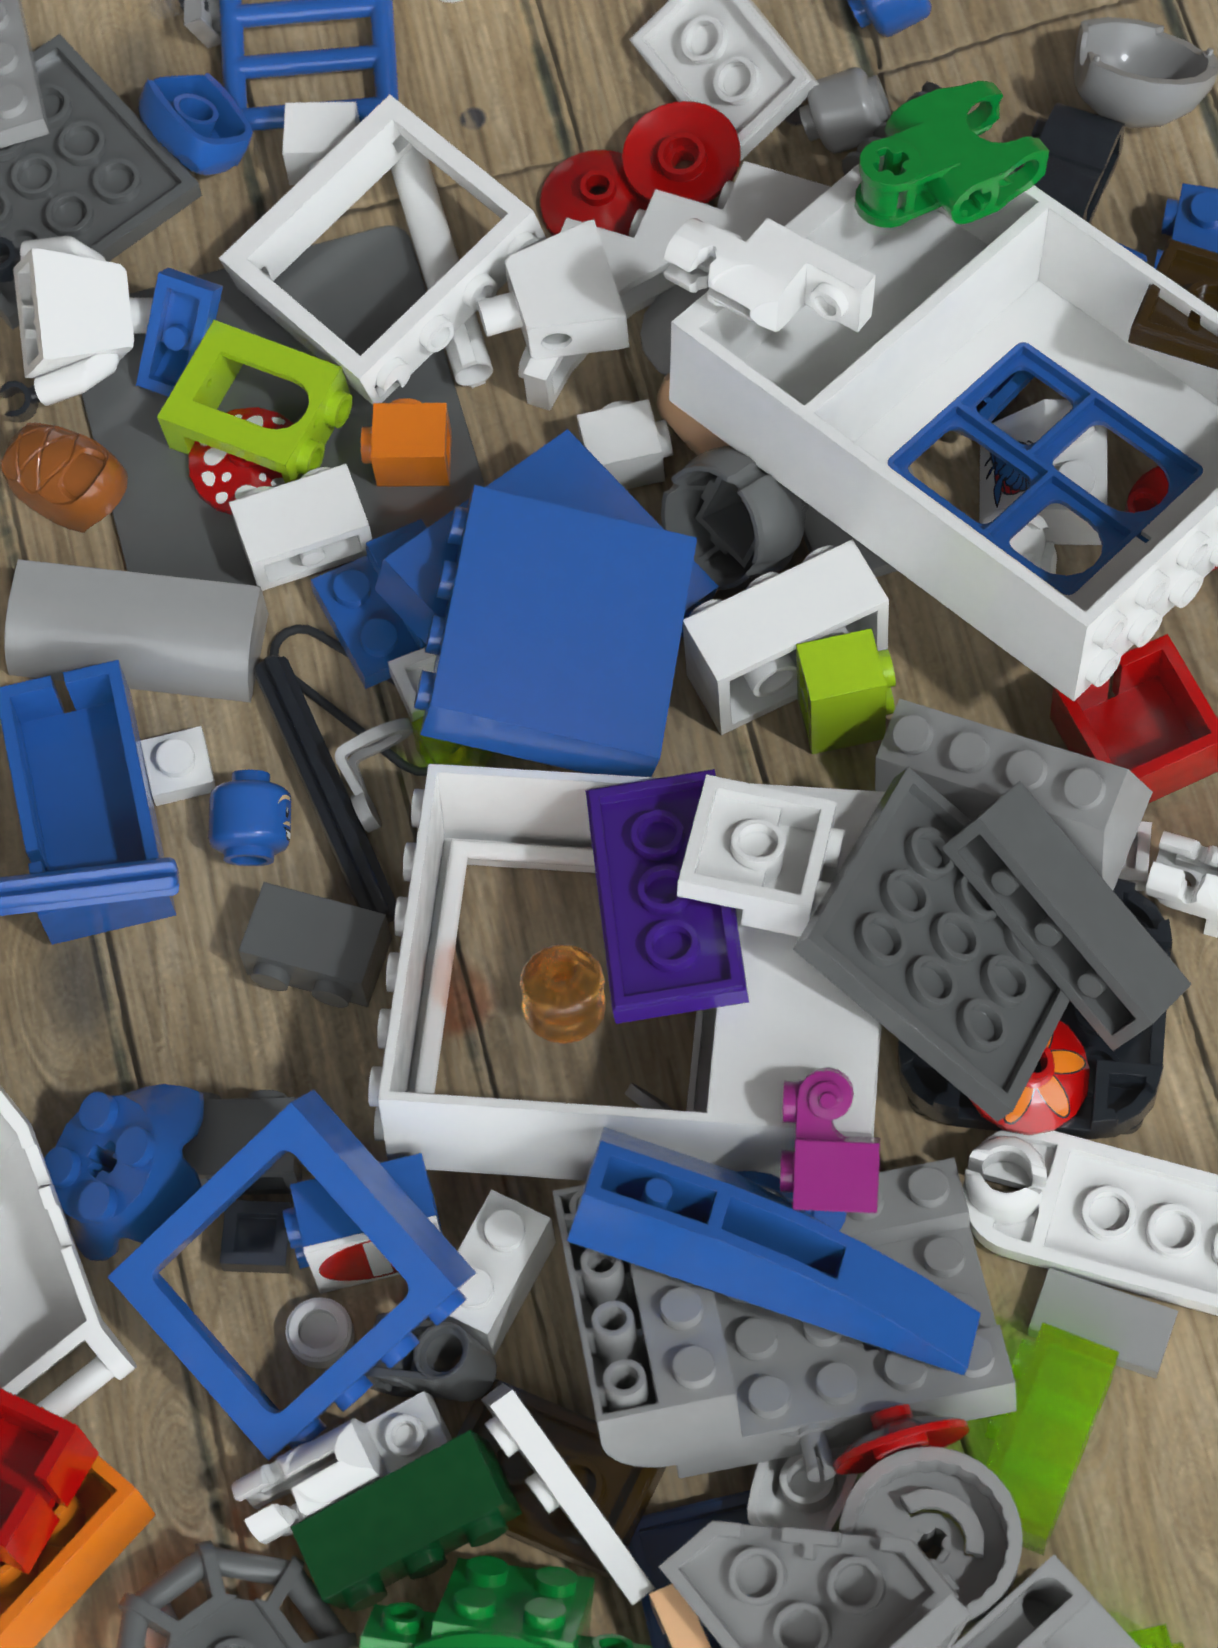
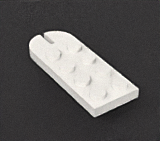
M1000 1130L989 1136L970 1154L968 1170L965 1169L963 1191L969 1210L970 1229L973 1236L991 1252L1016 1261L1045 1269L1050 1267L1085 1280L1218 1316L1217 1174L1057 1131L1028 1136ZM985 1180L1021 1190L1003 1193L992 1189Z

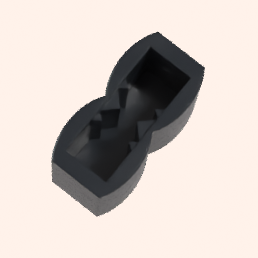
M1057 102L1048 119L1038 118L1031 137L1039 138L1049 150L1046 173L1034 186L1091 224L1101 196L1113 175L1122 152L1125 123ZM1022 164L1021 166L1016 168L1014 172L1018 171L1024 165Z

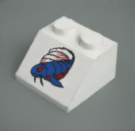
M1044 399L993 424L1019 443L1029 445L1039 440L1073 407L1068 400ZM1095 425L1085 431L1053 461V465L1059 472L1107 505V428ZM980 445L979 523H982L996 510L1007 508L1029 488L1030 483L1024 476ZM1050 504L1038 514L1044 518L1049 529L1043 528L1046 541H1053L1054 544L1102 545L1098 533L1085 520L1061 504Z

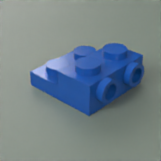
M422 519L367 542L366 556L311 579L312 592L365 689L392 678L389 672V661L426 647V644L374 590L383 559L427 528Z

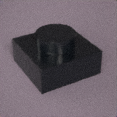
M234 1201L224 1213L220 1254L222 1270L289 1274L291 1246L284 1222L283 1209L292 1208V1202Z

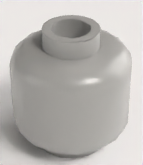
M853 67L818 79L819 84L808 93L809 104L799 108L808 139L814 141L820 138L825 148L833 154L856 148L866 137H873V131L882 122L888 121L891 116L888 101L879 77L877 75L868 77L866 72L859 67Z

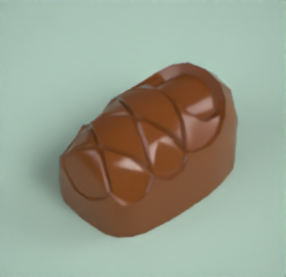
M27 423L26 426L12 437L4 457L1 459L2 473L9 488L18 499L55 524L85 533L87 529L109 515L119 504L127 489L128 473L120 461L108 449L85 435L57 425Z

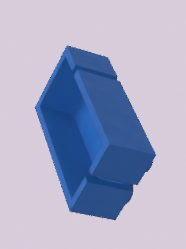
M119 660L63 672L65 685L76 711L64 712V707L51 676L0 687V720L25 851L31 862L28 863L30 874L165 858L141 748L132 696ZM173 896L37 912L52 945L176 916Z

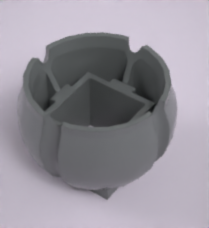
M731 446L714 448L690 460L683 470L671 478L674 485L665 491L662 497V528L667 531L697 537L694 561L719 586V590L747 588L752 581L761 575L770 572H777L779 574L791 561L794 551L799 547L805 531V513L810 505L775 480L770 474L759 468L750 457L736 451Z

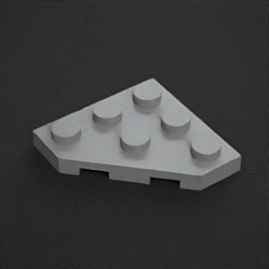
M712 1521L659 1566L722 1648H890L950 1593L959 1598L958 1594L918 1545L908 1538L841 1534L831 1531L787 1527L775 1528Z

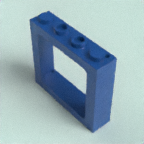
M313 1089L287 1105L107 1277L269 1461L286 1446L289 1445L291 1449H294L301 1444L313 1441L327 1428L319 1417L334 1403L344 1412L373 1386V1383L366 1377V1374L380 1361L390 1370L420 1343L412 1332L427 1318L437 1327L467 1300L459 1289L476 1272ZM289 1151L301 1161L406 1280L409 1290L408 1295L290 1405L283 1410H279L159 1272Z

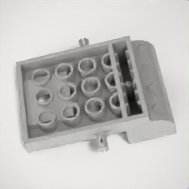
M955 1158L879 1172L877 1213L847 1212L845 1222L839 1231L865 1243L924 1276L981 1313L969 1366L964 1376L568 1242L567 1238L584 1185L552 1191L601 1444L610 1457L621 1463L638 1467L676 1465L678 1477L681 1479L803 1454L807 1479L812 1482H820L816 1457L820 1458L824 1480L826 1481L834 1477L836 1471L830 1448L850 1445L874 1430L870 1416L883 1409L901 1404H910L914 1417L948 1416L966 1421L1017 1411L1015 1379L1000 1324L996 1325L970 1229L969 1210Z

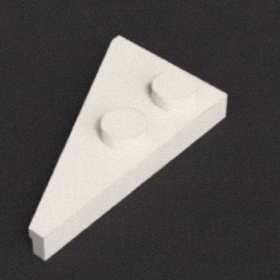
M502 1383L481 1399L493 1415V1418L487 1421L485 1426L508 1457L519 1451L532 1468L534 1474L528 1477L525 1482L548 1514L558 1507L562 1509L632 1605L654 1590V1586L513 1389Z

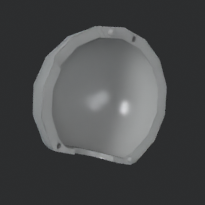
M1113 17L1084 20L1080 24L1075 52V87L1080 97L1100 116L1125 123V127L1130 129L1162 127L1193 111L1212 89L1218 74V59L1213 54V49L1208 48L1206 51H1202L1188 41L1165 33V26L1146 21Z

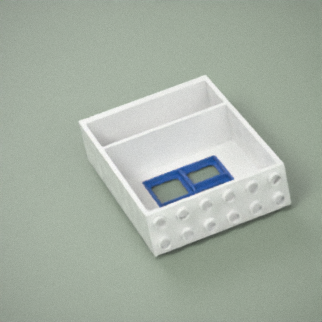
M858 164L784 227L876 275L871 318L857 333L837 321L823 318L813 308L803 304L781 330L774 332L755 324L724 306H715L707 301V291L671 322L669 401L736 451L750 457L759 468L770 474L775 480L1072 701H1075L1092 684L1096 687L1102 686L1117 669L1121 656L1133 645L1137 647L1144 646L1157 632L1161 625L1162 617L1175 605L1179 608L1185 607L1198 593L1204 577L1215 567H1218V370L1128 342L1131 326L1149 284L1159 287V297L1186 316H1189L1191 310L1200 315V325L1217 337L1218 312L1036 186H1032L1029 190L1011 200L1001 210L967 224H956L943 207L893 228H883L869 224L858 215L854 207L856 188L862 181ZM1016 371L1029 372L1066 398L1073 407L1039 440L1029 445L1019 443L980 415L976 410V406ZM1101 425L1149 457L1164 471L1169 483L1168 493L1160 504L1150 510L1136 513L1118 511L1105 505L1054 467L1053 461L1090 427ZM957 430L963 432L1024 476L1030 483L1029 488L990 523L982 524L974 521L914 477L908 470V467L949 431ZM1057 503L1067 507L1085 520L1098 533L1102 544V551L1096 563L1084 572L1072 575H1059L1049 573L1034 565L1011 547L1010 540L1048 505Z

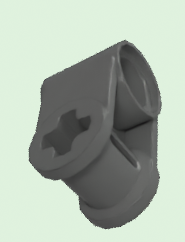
M389 1313L377 1314L374 1326ZM425 1320L412 1332L420 1343L390 1370L380 1361L366 1374V1377L373 1383L370 1389L388 1395L411 1398L425 1391L432 1395L433 1398L468 1402L484 1396L492 1387L497 1374V1363L494 1355L459 1325L451 1322H442L436 1327L432 1321ZM462 1354L459 1363L449 1370L452 1362Z

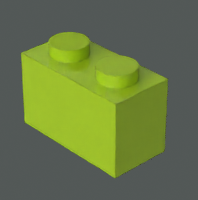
M872 628L796 644L797 699L811 754L882 740L886 733V715L893 714L895 711L891 687L896 686V679L890 652L888 649L877 650Z

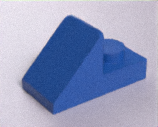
M169 267L158 272L136 386L169 397L213 320H216L223 286Z

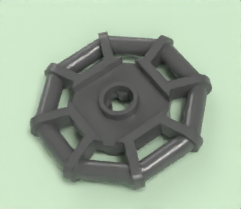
M211 1540L196 1543L194 1552L135 1594L125 1593L118 1604L122 1617L116 1648H145L148 1628H152L166 1637L165 1648H358L359 1645L356 1632L349 1633L329 1604L322 1600L318 1589L303 1569L306 1562L294 1555L290 1560L218 1548L214 1547ZM222 1576L274 1586L266 1600L255 1599L254 1601L238 1599L236 1598L238 1595L226 1594ZM199 1581L203 1582L207 1601L179 1621L160 1610ZM287 1595L319 1638L318 1640L303 1643L281 1612L279 1607Z

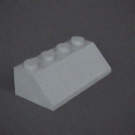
M900 698L876 755L875 791L886 792L893 778L907 767H910L970 820L1021 781L1113 891L1153 792L1129 769Z

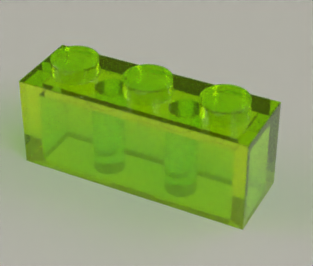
M1042 1322L1035 1342L1025 1338L1022 1339L1011 1367L1014 1378L1019 1380L1016 1388L1017 1411L991 1416L985 1433V1438L995 1441L985 1466L997 1475L1015 1502L1022 1527V1547L1043 1556L1116 1372L1120 1354L1116 1350Z

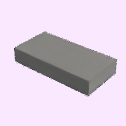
M1049 1267L1028 1327L1027 1335L1156 1379L1178 1311Z

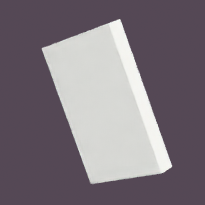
M669 0L629 39L677 101H693L712 106L730 120L739 137L741 160L808 97V93L813 87L819 84L752 0Z

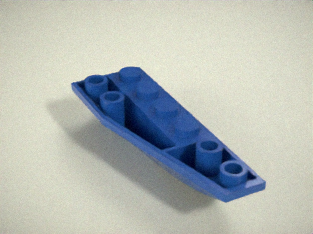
M606 1127L603 1128L567 1238L568 1242L942 1369L965 1375L969 1366L980 1312L924 1276L865 1243L830 1227L803 1210H793L791 1203L733 1170Z

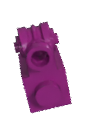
M831 1067L818 1068L809 1073L804 1080L784 1081L783 1122L796 1123L795 1151L782 1150L780 1192H793V1210L877 1213L880 1137L845 1136L836 1129L833 1119H838L847 1113L854 1097L853 1084L848 1076L839 1069Z

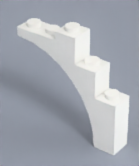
M744 161L736 181H727L725 183L717 207L656 189L647 210L639 209L636 212L629 236L597 227L627 319L635 312L651 305L658 295L676 285L666 279L663 273L671 264L664 259L665 251L674 233L690 218H697L703 222H708L721 229L738 234L747 241L767 217L785 226L826 192L830 186ZM566 218L561 232L583 222ZM526 346L520 360L518 375L519 378L524 379L527 404L550 411L569 376L588 353L535 359L530 357Z

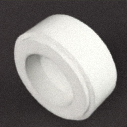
M311 1298L300 1303L288 1317L285 1329L286 1339L293 1355L301 1363L312 1368L331 1367L352 1348L354 1343V1327L348 1312L341 1304L329 1298Z

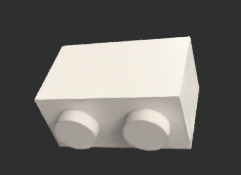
M347 464L334 468H316L308 471L298 480L276 487H258L247 492L242 498L229 502L236 529L256 586H261L262 591L366 556V543L372 540L369 523Z
M491 1189L458 1249L459 1254L476 1272L459 1289L467 1300L443 1322L459 1325L495 1356L556 1243L551 1218Z

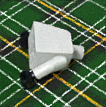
M72 236L25 240L22 242L21 247L15 248L9 239L0 237V256L9 255L8 259L0 264V282L6 283L15 280L25 378H35L34 385L30 387L18 381H8L0 389V396L2 398H9L17 393L25 395V402L21 408L5 414L10 420L18 423L31 419L36 414L39 402L49 406L80 395L113 374L118 362L133 348V334H146L153 298L129 297L125 268L121 264L107 262L103 255Z

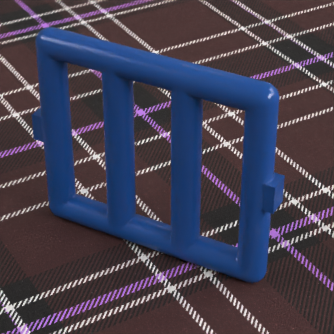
M219 0L223 87L245 114L252 127V131L284 129L285 105L247 108V79L374 69L375 97L321 102H356L361 122L389 95L399 101L393 0H287L242 4V0ZM371 17L372 45L245 56L244 28Z

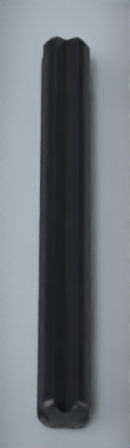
M270 655L265 657L263 662L255 666L254 675L357 907L386 914L389 925L390 922L395 920V897L354 810L351 799L291 665L284 656Z

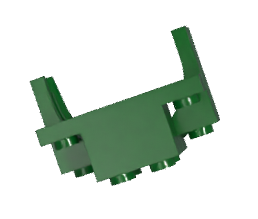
M477 1556L471 1559L458 1557L436 1613L424 1611L421 1607L406 1602H396L388 1605L374 1604L360 1637V1648H652V1646L633 1643L629 1638L617 1634L589 1636L595 1578L576 1575L572 1570L560 1566H547L540 1569L508 1565L504 1560L493 1556Z

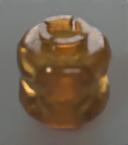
M558 944L548 946L532 955L523 967L519 984L523 997L522 1010L526 1023L536 1035L549 1042L567 1044L581 1041L592 1034L600 1025L606 1008V999L603 992L605 980L601 965L591 953L574 945Z

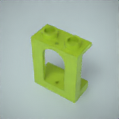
M213 320L157 418L171 449L189 455L192 446L197 441L282 474L284 482L288 483L300 479L310 470L320 468L325 453L324 446L333 430L341 428L349 417L352 408V395L350 394L341 366ZM243 364L297 384L306 391L309 398V404L303 417L297 423L282 429L265 428L217 409Z

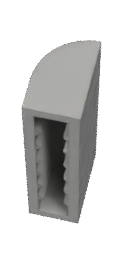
M18 559L9 595L5 622V660L9 675L31 678L51 676L52 680L64 681L63 672L119 660L129 689L251 703L256 679L254 668L259 664L269 613L261 586Z

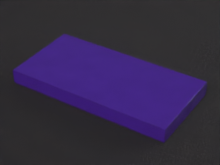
M715 769L585 790L612 1012L616 1024L749 1002L736 908L677 896L678 880L706 774L716 776Z

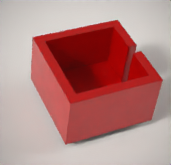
M1168 634L1154 639L1142 647L1134 648L1121 656L1120 663L1113 677L1112 691L1115 696L1107 699L1110 678L1100 687L1092 684L1075 701H1072L1053 687L1050 719L1067 749L1074 753L1129 769L1153 791L1148 804L1218 772V718Z
M1 1388L0 1561L29 1574L60 1521L59 1517L52 1510L53 1506L57 1502L68 1508L99 1453L78 1425Z

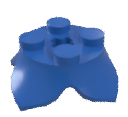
M168 1084L147 1086L117 1096L93 1092L84 1099L79 1111L66 1124L55 1148L47 1153L44 1160L60 1205L65 1212L69 1230L77 1248L85 1258L92 1261L108 1260L119 1251L120 1239L128 1238L143 1243L202 1187L198 1173L183 1157L182 1149L184 1145L197 1137L203 1123V1093L188 1087Z

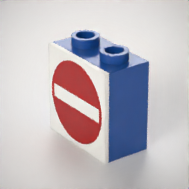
M422 1153L381 1162V1166L443 1234L434 1193ZM316 1178L290 1184L294 1207L283 1209L291 1249L295 1250L299 1268L310 1267L320 1294L400 1275Z

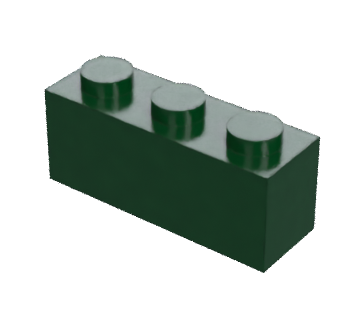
M469 1430L290 1528L322 1600L340 1609L345 1610L349 1608L351 1612H357L382 1601L388 1595L386 1587L408 1575L412 1580L420 1579L440 1570L448 1562L445 1555L469 1543L471 1547H478L496 1540L507 1532L506 1522L523 1513L490 1442Z

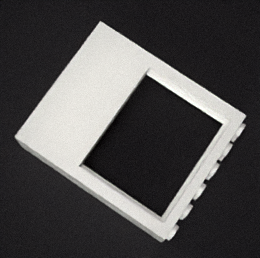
M428 764L425 789H414L411 806L412 827L418 828L416 843L406 842L403 857L404 881H410L408 897L397 898L395 909V935L402 936L400 953H389L386 969L387 992H393L392 1008L380 1010L377 1043L379 1049H385L383 1067L372 1066L368 1092L369 1106L376 1107L374 1138L376 1141H385L388 1161L422 1153L427 1170L586 1181L602 1130L606 1127L735 1172L758 1171L773 1174L780 1178L782 1150L795 1151L796 1123L783 1122L784 1081L804 1080L809 1073L818 1068L831 1067L839 1069L848 1076L853 1084L854 1097L847 1113L838 1119H833L836 1129L845 1136L874 1137L882 1024L793 950L800 937L741 925L743 910L736 908L749 1002L696 1012L686 1111L434 1094L467 865L595 873L585 790L657 778ZM756 784L837 801L833 828L845 830V836L838 868L824 867L821 881L832 883L885 794L883 791Z

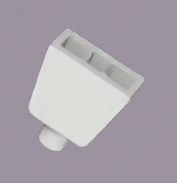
M594 219L583 222L509 255L504 261L509 292L477 301L486 336L489 337L521 328L529 355L535 359L618 350L629 347L626 313Z

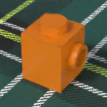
M410 398L397 399L391 403H373L372 427H362L361 458L363 464H372L377 487L450 486L452 430L447 403H422Z

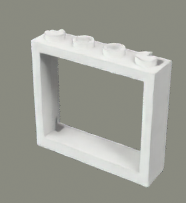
M389 95L219 259L236 287L319 359L341 366L346 382L373 405V403H382L399 386L403 388L411 374L433 353L446 347L451 341L454 332L476 311H479L477 301L496 295L497 291L507 282L504 261L509 255L545 240L546 236L531 208L393 96ZM414 147L502 220L360 356L273 281Z

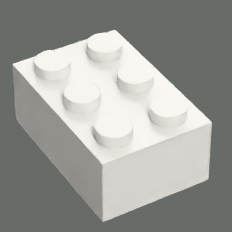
M852 539L837 547L832 545L820 547L810 553L801 564L780 574L770 572L761 575L752 581L746 590L726 600L713 599L699 605L688 618L683 620L686 670L690 682L720 734L723 735L797 699L796 644L872 628L877 650L888 649L889 599Z

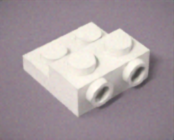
M706 774L678 880L677 896L742 909L741 925L800 937L832 884L821 881L824 867L837 869L839 865L845 830L833 828L837 801Z

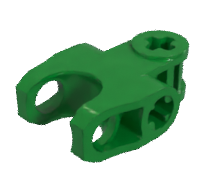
M976 81L955 87L939 88L902 104L893 112L886 123V138L874 140L864 147L859 159V173L862 181L856 188L854 207L864 221L883 228L901 226L911 219L943 207L956 224L971 223L1001 210L1011 200L1034 186L1046 173L1049 150L1039 138L1031 136L1004 143L991 142L979 137V135L991 129L992 125L1000 119L999 109L1003 94L993 82ZM980 103L974 111L968 114L972 106ZM1024 164L1018 171L1009 175L1013 170Z

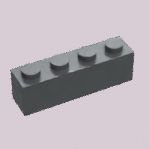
M1021 781L984 808L941 847L1112 1051L1151 1026L1191 986L1190 981Z

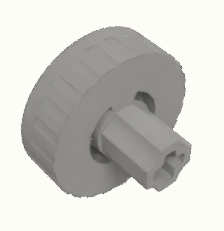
M918 1447L900 1451L884 1458L867 1470L852 1488L840 1519L839 1533L908 1538L913 1540L924 1552L930 1550L933 1545L940 1547L941 1553L936 1560L931 1559L930 1561L958 1594V1601L971 1614L961 1634L970 1631L1008 1596L1010 1588L1014 1585L1022 1552V1527L1017 1507L1011 1494L997 1475L978 1460L961 1452L939 1447ZM922 1509H938L951 1515L961 1526L966 1538L965 1553L972 1554L974 1557L964 1555V1540L961 1532L949 1518L938 1513H921L910 1517L907 1510L911 1514Z

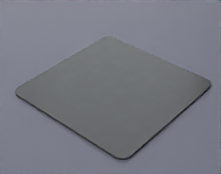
M382 226L311 245L273 281L360 356L426 293L411 239L403 229L396 226ZM225 268L195 276L223 286L216 317L217 321L317 357L236 287ZM155 287L130 293L129 297L153 298ZM133 334V348L118 362L115 372L82 393L93 440L108 449L120 461L128 473L126 492L112 511L127 571L256 586L233 515L215 510L199 497L189 477L188 455L171 449L168 446L157 418L168 396L136 386L146 334ZM444 348L426 359L411 374L406 385L403 388L399 386L382 403H391L402 398L415 399L422 403H447L452 430L450 486L377 487L372 464H363L361 458L362 427H372L373 405L347 383L352 395V408L345 424L341 428L333 430L324 446L325 453L320 467L334 468L347 464L369 523L372 540L419 519H422L428 528L452 511L455 506H459L469 499L474 485L485 487ZM243 364L217 410L227 413L233 409L259 407L278 412L295 424L306 413L309 398L306 391L297 384Z

